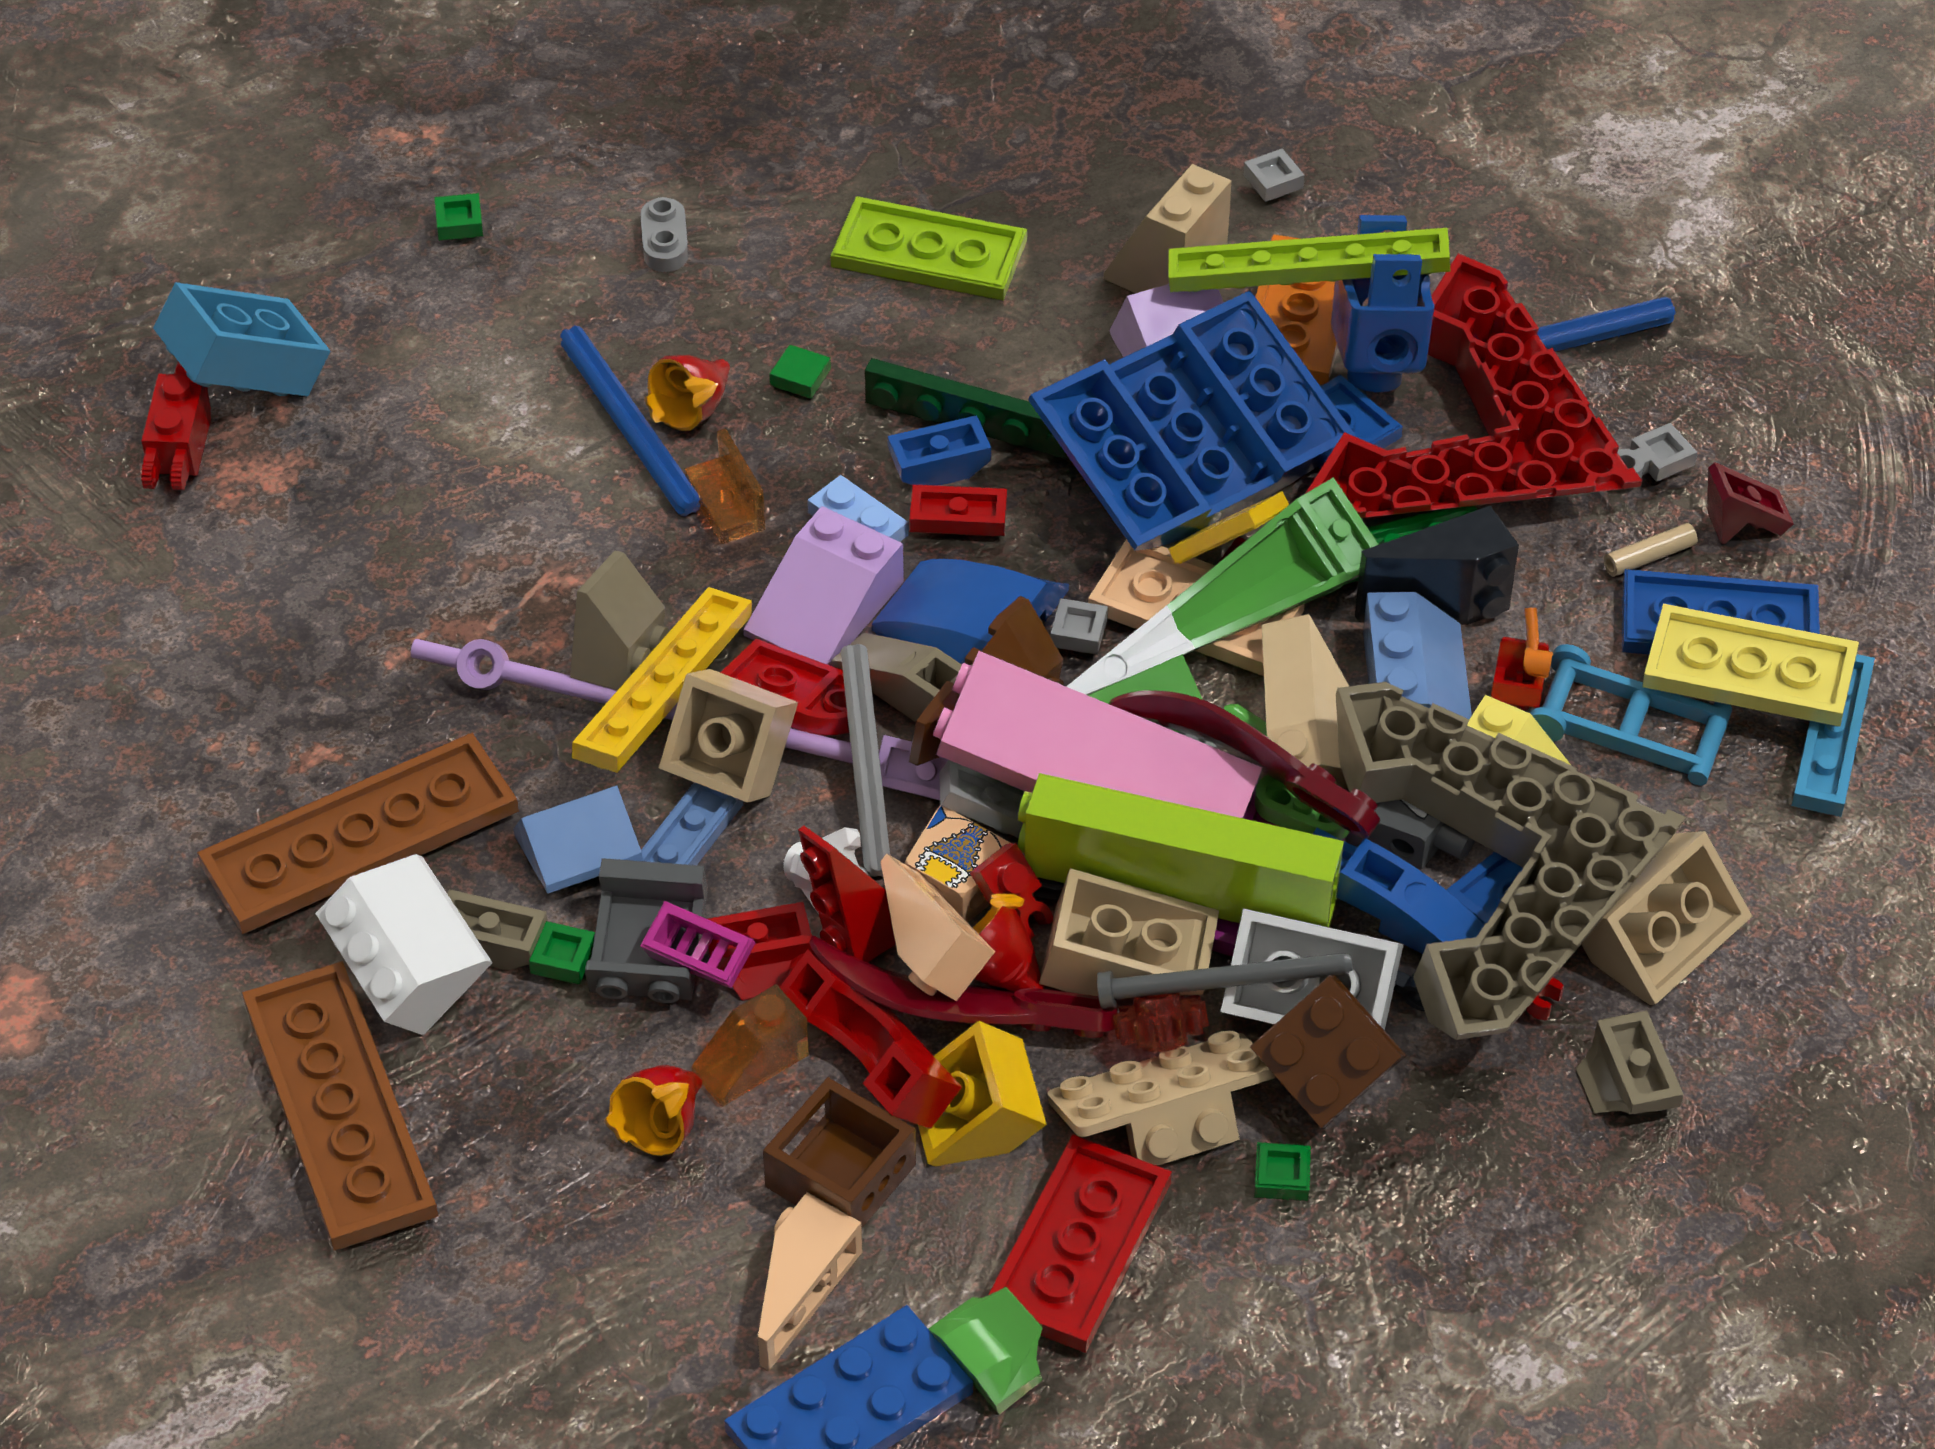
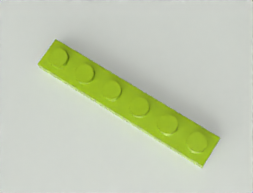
M1448 228L1169 249L1168 262L1170 292H1198L1210 289H1241L1250 286L1291 285L1304 282H1335L1345 279L1371 278L1373 254L1420 255L1422 259V275L1451 272ZM1401 269L1396 271L1393 276L1408 275V271Z

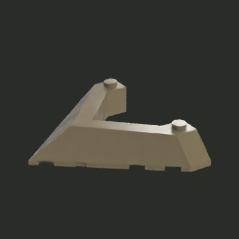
M1387 682L1337 688L1336 709L1339 760L1349 792L1353 788L1358 789L1371 797L1376 803L1402 799L1523 868L1477 937L1427 944L1413 977L1428 1022L1455 1040L1506 1033L1682 826L1686 817L1669 809L1663 814L1636 801L1638 795L1597 777L1595 780L1578 772L1576 767L1503 734L1498 733L1496 738L1467 726L1469 719L1432 703L1430 708H1427L1402 696L1403 689Z

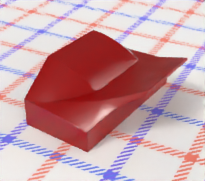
M804 902L708 918V920L755 941L751 953L732 986L743 1001L781 994L778 991L779 987L806 950H812L809 942L812 934ZM713 939L707 949L709 959L719 942L718 940ZM728 946L717 966L718 969L725 970L736 949L735 946Z

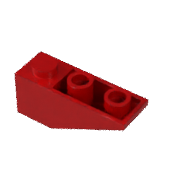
M806 826L799 828L798 832L803 848L800 858L804 868L809 873L813 889L810 893V899L814 908L819 913L823 929L820 931V939L865 962L871 961L894 946L896 942L886 890L840 851Z

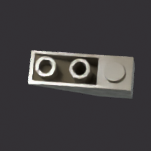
M865 632L849 644H862L867 648L872 693L914 722L920 717L946 681L955 683L962 664L936 647ZM840 652L831 659V665L842 670Z

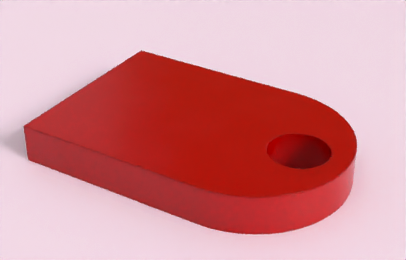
M755 639L720 672L798 702L791 725L792 728L818 735L849 733L843 670Z

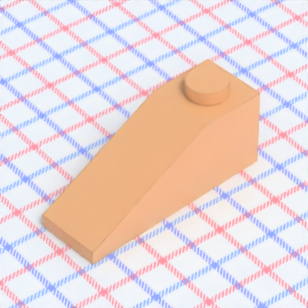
M886 853L880 861L897 953L912 970L908 978L930 996H934L938 990L957 1001L995 951L919 872Z
M807 1192L794 1208L788 1207L783 1211L774 1228L775 1237L758 1332L760 1366L768 1371L862 1253L861 1222Z

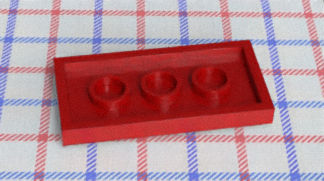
M1072 1134L988 1295L1007 1287L1042 1326L1043 1329L1040 1336L1086 1353L1171 1185L1172 1171Z

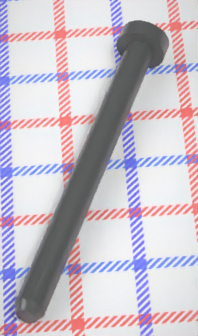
M1341 953L1114 978L1112 971L1098 972L1097 974L1098 996L1102 1009L1116 1008L1117 999L1327 977L1329 975H1345L1353 970L1352 956Z

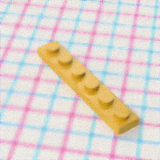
M708 587L573 740L572 758L594 765L600 769L618 773L678 703L686 674L706 670L749 620L752 613V600Z

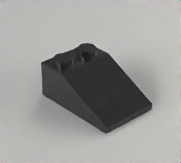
M1487 506L1361 551L1355 617L1358 622L1364 623L1367 593L1417 592L1459 622L1460 625H1468L1485 618H1494L1510 608L1519 544L1492 507Z

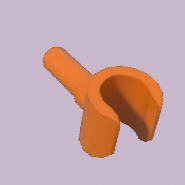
M1525 608L1527 640L1523 668L1530 676L1548 678L1553 652L1538 650L1537 608Z

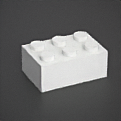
M1243 909L1231 966L1341 953L1352 956L1353 970L1348 974L1336 976L1385 1030L1403 944ZM1327 977L1226 987L1221 1012L1276 1024Z

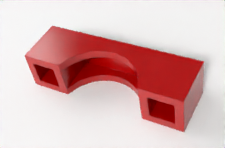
M806 950L779 987L778 991L805 1021L832 1036L861 1061L869 1072L863 1085L892 1116L932 1129L962 1088L955 1078L887 1006L869 999L843 982L821 962L813 950Z

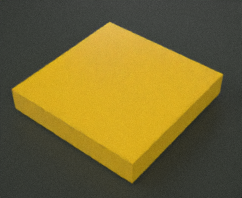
M1283 491L1201 529L1168 548L1175 564L1179 563L1180 565L1258 528L1278 515L1289 503Z

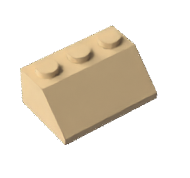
M1705 831L1675 833L1581 945L1592 964L1647 1004L1656 1005L1744 925L1752 915Z

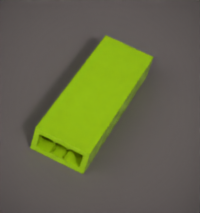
M1042 773L1038 775L1033 793L1025 791L1022 796L1018 821L1024 823L1020 831L1018 847L1022 853H1025L1027 862L1039 878L1065 883L1071 868L1219 910V919L1240 923L1243 909H1248L1324 927L1330 926L1337 900L1344 841Z

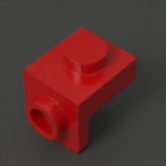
M1503 637L1500 641L1491 697L1523 711L1528 710L1529 707L1539 708L1544 678L1530 676L1523 668L1526 640ZM1539 642L1538 650L1549 651V645Z

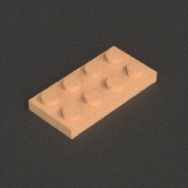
M1126 539L1090 594L1088 603L1108 606V619L1138 629L1215 565L1196 558H1192L1180 565L1179 563L1175 564L1168 548L1160 546L1135 551ZM1304 604L1194 651L1264 676L1262 624L1301 616L1304 611Z

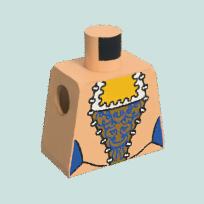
M940 805L907 856L905 865L919 872L968 923L989 906L970 872L1002 846L1010 842L955 811Z

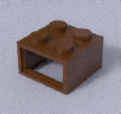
M1329 975L1250 1046L1321 1128L1328 1126L1407 1056L1335 975Z
M827 1077L763 1149L765 1187L794 1205H797L807 1192L860 1221L861 1228H863L916 1166L915 1128ZM825 1103V1115L790 1155L782 1151Z

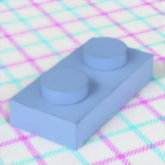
M839 475L808 499V513L812 516L823 506L899 542L909 535L908 521L842 475Z

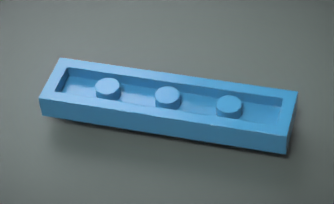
M1857 654L1840 727L1814 721L1809 722L1791 806L1839 817L1842 816L1875 658Z

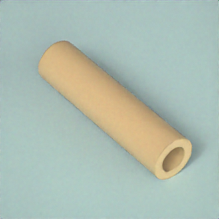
M1690 523L1680 525L1605 554V568L1611 576L1615 577L1624 573L1625 569L1633 570L1695 546L1698 542L1697 533Z

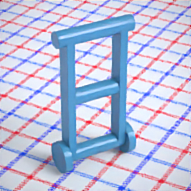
M1564 644L1554 649L1551 667L1556 673L1543 706L1530 711V714L1553 742L1560 740L1564 734L1686 773L1688 774L1689 781L1695 785L1702 786L1707 783L1732 713L1731 705L1714 702L1713 705L1683 695L1644 688L1643 682L1591 666L1589 655L1577 646ZM1573 681L1630 700L1619 730L1562 711ZM1649 706L1706 724L1695 755L1638 736Z

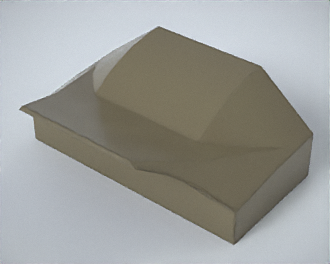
M448 890V896L491 959L492 964L490 967L512 970L529 965V960L546 921H548L547 911Z
M1645 1010L1597 1020L1593 1045L1585 1058L1576 1067L1577 1075L1593 1113L1623 1111L1629 1114H1637L1681 1107L1684 1094L1648 1011Z

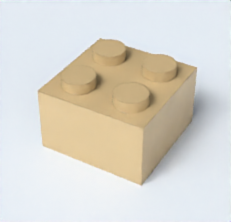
M712 669L688 673L683 683L659 769L747 803L769 797L798 702Z

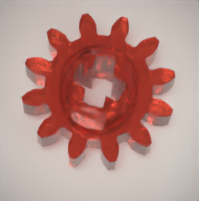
M1180 993L1135 997L1134 1006L1118 1007L1119 1013L1113 1014L1116 1039H1121V1045L1125 1046L1137 1042V1048H1142L1144 1051L1149 1052L1177 1049L1188 1042L1187 1035H1201L1204 1033L1203 1027L1209 1026L1205 1001L1200 1000V995L1184 998V995Z

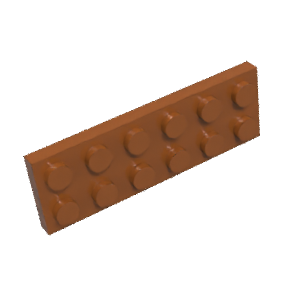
M472 732L197 853L202 869L240 932L245 934L334 894L349 877L414 854H425L519 812L518 800Z
M344 962L334 963L242 992L247 1013L333 1250L335 1251L438 1217L436 1202Z

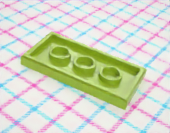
M856 196L831 253V267L1004 300L1027 242V229Z

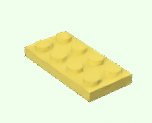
M1663 604L1644 673L1643 687L1840 727L1859 642Z

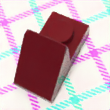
M1716 462L1708 467L1707 510L1721 544L1727 543L1747 523L1756 529L1764 528L1780 536L1794 525L1778 489Z

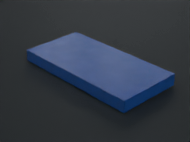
M1628 569L1624 571L1622 599V652L1650 655L1663 604L1820 634L1818 585Z

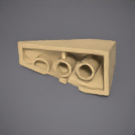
M1309 614L1262 624L1267 737L1307 767L1311 763L1321 766L1335 778V784L1343 789L1348 788L1339 760L1336 691L1337 688L1348 687L1349 684Z

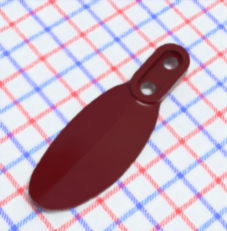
M1143 690L1122 694L1111 699L1108 703L1163 727L1206 740L1243 760L1263 767L1261 771L1285 784L1286 788L1302 803L1356 836L1368 838L1380 822V817L1375 812L1378 805L1367 794L1355 788L1351 792L1346 791L1335 784V778L1321 766L1311 763L1307 767L1257 729L1208 701L1177 692Z
M814 935L809 941L813 952L821 962L847 985L869 999L907 1014L964 1023L981 1021L986 1024H1020L1025 1029L1038 1032L1050 1031L1052 1027L1073 1029L1072 1032L1085 1038H1101L1104 1036V1032L1111 1031L1116 1026L1118 1005H1116V1008L1102 1009L1099 996L1037 988H1023L1013 993L969 985L959 999L955 1001L938 990L934 996H930L918 988L908 978V975L872 965L843 952Z

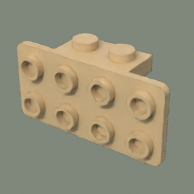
M1222 1031L1211 1035L1208 1041L1190 1047L1173 1046L1166 1048L1159 1053V1056L1148 1060L1120 1062L1112 1066L1109 1072L1092 1077L1076 1076L1066 1079L1060 1084V1087L1049 1090L1047 1095L1052 1108L1078 1136H1091L1126 1125L1131 1156L1158 1166L1238 1141L1239 1135L1231 1092L1271 1080L1276 1076L1250 1048L1253 1043L1244 1034L1234 1031Z

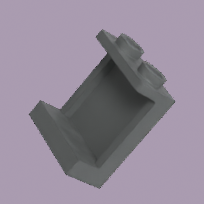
M602 858L599 872L602 892L591 960L586 962L585 968L589 992L597 993L608 999H622L630 995L649 997L660 1003H674L678 999L693 1000L696 975L691 974L688 968L672 967L649 957L640 945L664 901L704 918L708 893L704 866ZM680 928L670 948L676 950L686 931L685 928ZM696 934L686 955L692 956L701 939V934Z

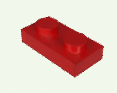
M913 484L909 518L910 532L1005 536L1007 489Z

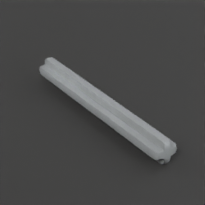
M862 644L847 645L840 652L863 862L870 877L883 876L880 861L886 853L890 855L868 652L866 646Z

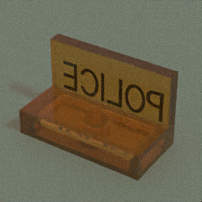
M726 428L717 431L718 458L684 469L685 476L700 496V508L721 544L765 530L763 489Z

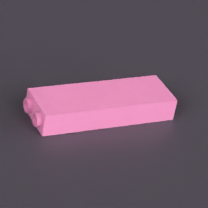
M978 651L972 666L966 663L962 664L952 691L960 694L953 711L944 707L933 733V736L941 739L936 755L1023 791L1033 793L1038 775L1042 773L1239 818L1244 816L1263 768L981 651Z

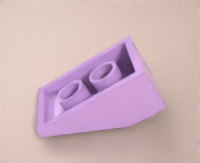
M821 506L792 541L744 628V636L752 640L759 639L832 666L831 659L839 654L844 646L851 644L904 582L903 543Z

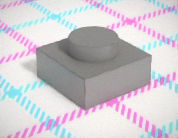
M1283 148L1244 162V177L1265 202L1304 188L1305 175Z
M1060 598L1050 633L1055 646L1061 649L1098 655L1107 622L1108 606Z

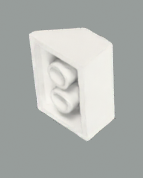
M417 854L349 877L315 913L383 1021L424 1035L492 964L491 959L424 858Z

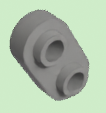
M659 197L647 202L641 209L644 261L648 267L655 271H675L683 267L688 260L685 209L680 202L667 197Z

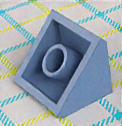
M618 786L523 817L513 828L517 842L547 893L599 876L602 858L643 861L642 852Z

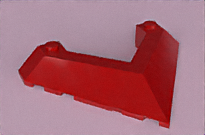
M1458 253L1450 265L1451 272L1445 273L1431 295L1434 303V313L1428 355L1455 366L1489 436L1469 440L1468 435L1432 441L1431 448L1407 452L1405 447L1385 450L1344 432L1307 492L1334 477L1361 518L1635 488L1641 487L1642 479L1633 467L1627 468L1617 453L1619 449L1618 444L1602 420L1594 416L1589 408V401L1553 348L1547 349L1537 335L1539 327L1522 303L1516 304L1508 292V282L1501 271Z

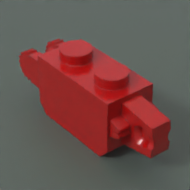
M177 362L174 374H158L141 440L144 451L141 481L144 489H155L159 474H170L172 489L184 490L188 476L198 475L211 422L208 387L191 381L179 362Z

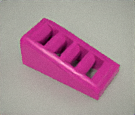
M664 901L640 947L649 957L672 967L688 968L693 975L732 988L755 945V941ZM680 928H685L686 931L676 950L670 948ZM699 933L702 937L690 957L686 953L696 934ZM712 940H718L719 942L707 964L702 962L701 960ZM728 946H735L736 949L725 970L718 969L717 966Z

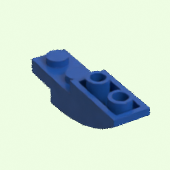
M1316 828L1315 831L1312 833L1323 837L1341 840L1319 828ZM1365 838L1358 848L1344 841L1337 898L1380 919V933L1423 954L1427 944L1474 938L1478 936L1484 927V924L1457 898L1397 855Z

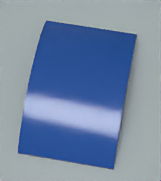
M1250 290L1178 324L1174 333L1111 364H1108L1104 359L1031 394L1028 398V401L1135 551L1152 549L1187 538L1211 524L1272 496L1325 462L1344 432L1356 437L1353 430Z

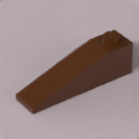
M1019 596L1005 608L990 624L988 634L993 637L981 651L973 647L965 657V663L972 666L978 651H981L1064 686L1063 680L1059 679L1063 658L1031 602L1022 596ZM946 681L916 720L909 762L916 766L940 757L936 754L941 739L933 736V733L944 707L953 711L960 694L952 691L953 682Z

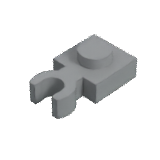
M1668 423L1633 438L1630 449H1619L1617 453L1627 468L1633 467L1641 479L1643 475L1649 473L1657 482L1694 466L1698 452L1671 423Z

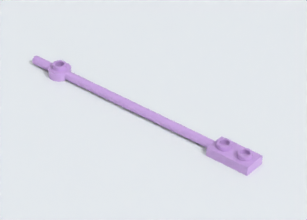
M415 639L411 647L412 658L457 668L462 681L477 689H493L504 680L603 704H606L617 692V690L570 678V675L509 661L507 653L500 645L484 639L473 640L462 649ZM490 657L492 668L487 674H482L479 664L483 658ZM677 704L666 715L665 719L673 720ZM790 728L785 745L786 748L853 764L850 742ZM884 735L879 750L882 786L940 800L939 772L948 759L939 757L916 766L909 762L912 747L911 741Z

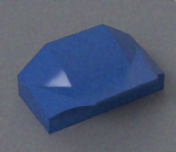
M977 415L887 436L888 448L902 482L910 485L940 486L966 480L991 461V446Z

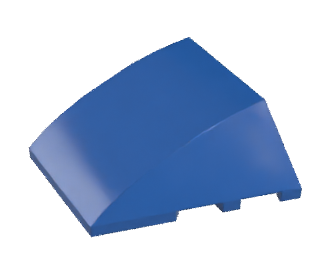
M925 560L917 565L873 621L872 631L879 636L936 647L960 664L965 663L966 655L973 647L981 651L993 637L988 634V627L996 616L1019 596L1029 599L1039 618L1046 621L1058 606L1060 598L1063 599L1069 591V584L1031 577L999 566L966 560Z

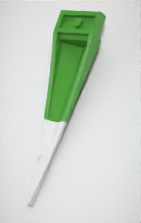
M1333 477L1294 500L1216 566L1066 687L1085 695H1090L1181 654L1190 653L1334 592L1359 577L1361 551L1379 544Z

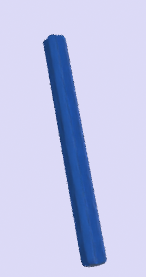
M576 325L569 330L564 329L560 334L562 339L561 346L676 512L681 516H687L691 512L696 513L700 509L699 494L585 331Z

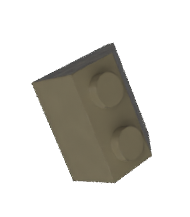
M615 550L577 591L570 678L618 690L669 632V629L664 627L665 606L623 552Z

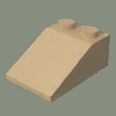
M1070 868L1055 908L1039 984L1070 993L1098 996V972L1112 971L1114 978L1209 968L1219 910ZM1204 990L1153 996L1202 995Z

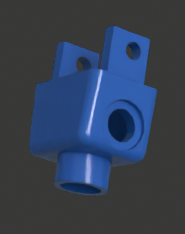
M1359 215L1357 234L1381 233L1384 230H1391L1393 232L1406 231L1407 220L1404 215ZM1373 254L1371 278L1335 281L1331 327L1343 364L1348 370L1347 380L1359 389L1371 392H1387L1397 389L1401 385L1402 374L1420 373L1426 366L1434 303L1430 292V276L1421 274L1422 259L1420 255ZM1398 270L1408 271V275L1393 276ZM1368 298V305L1362 306L1364 301Z

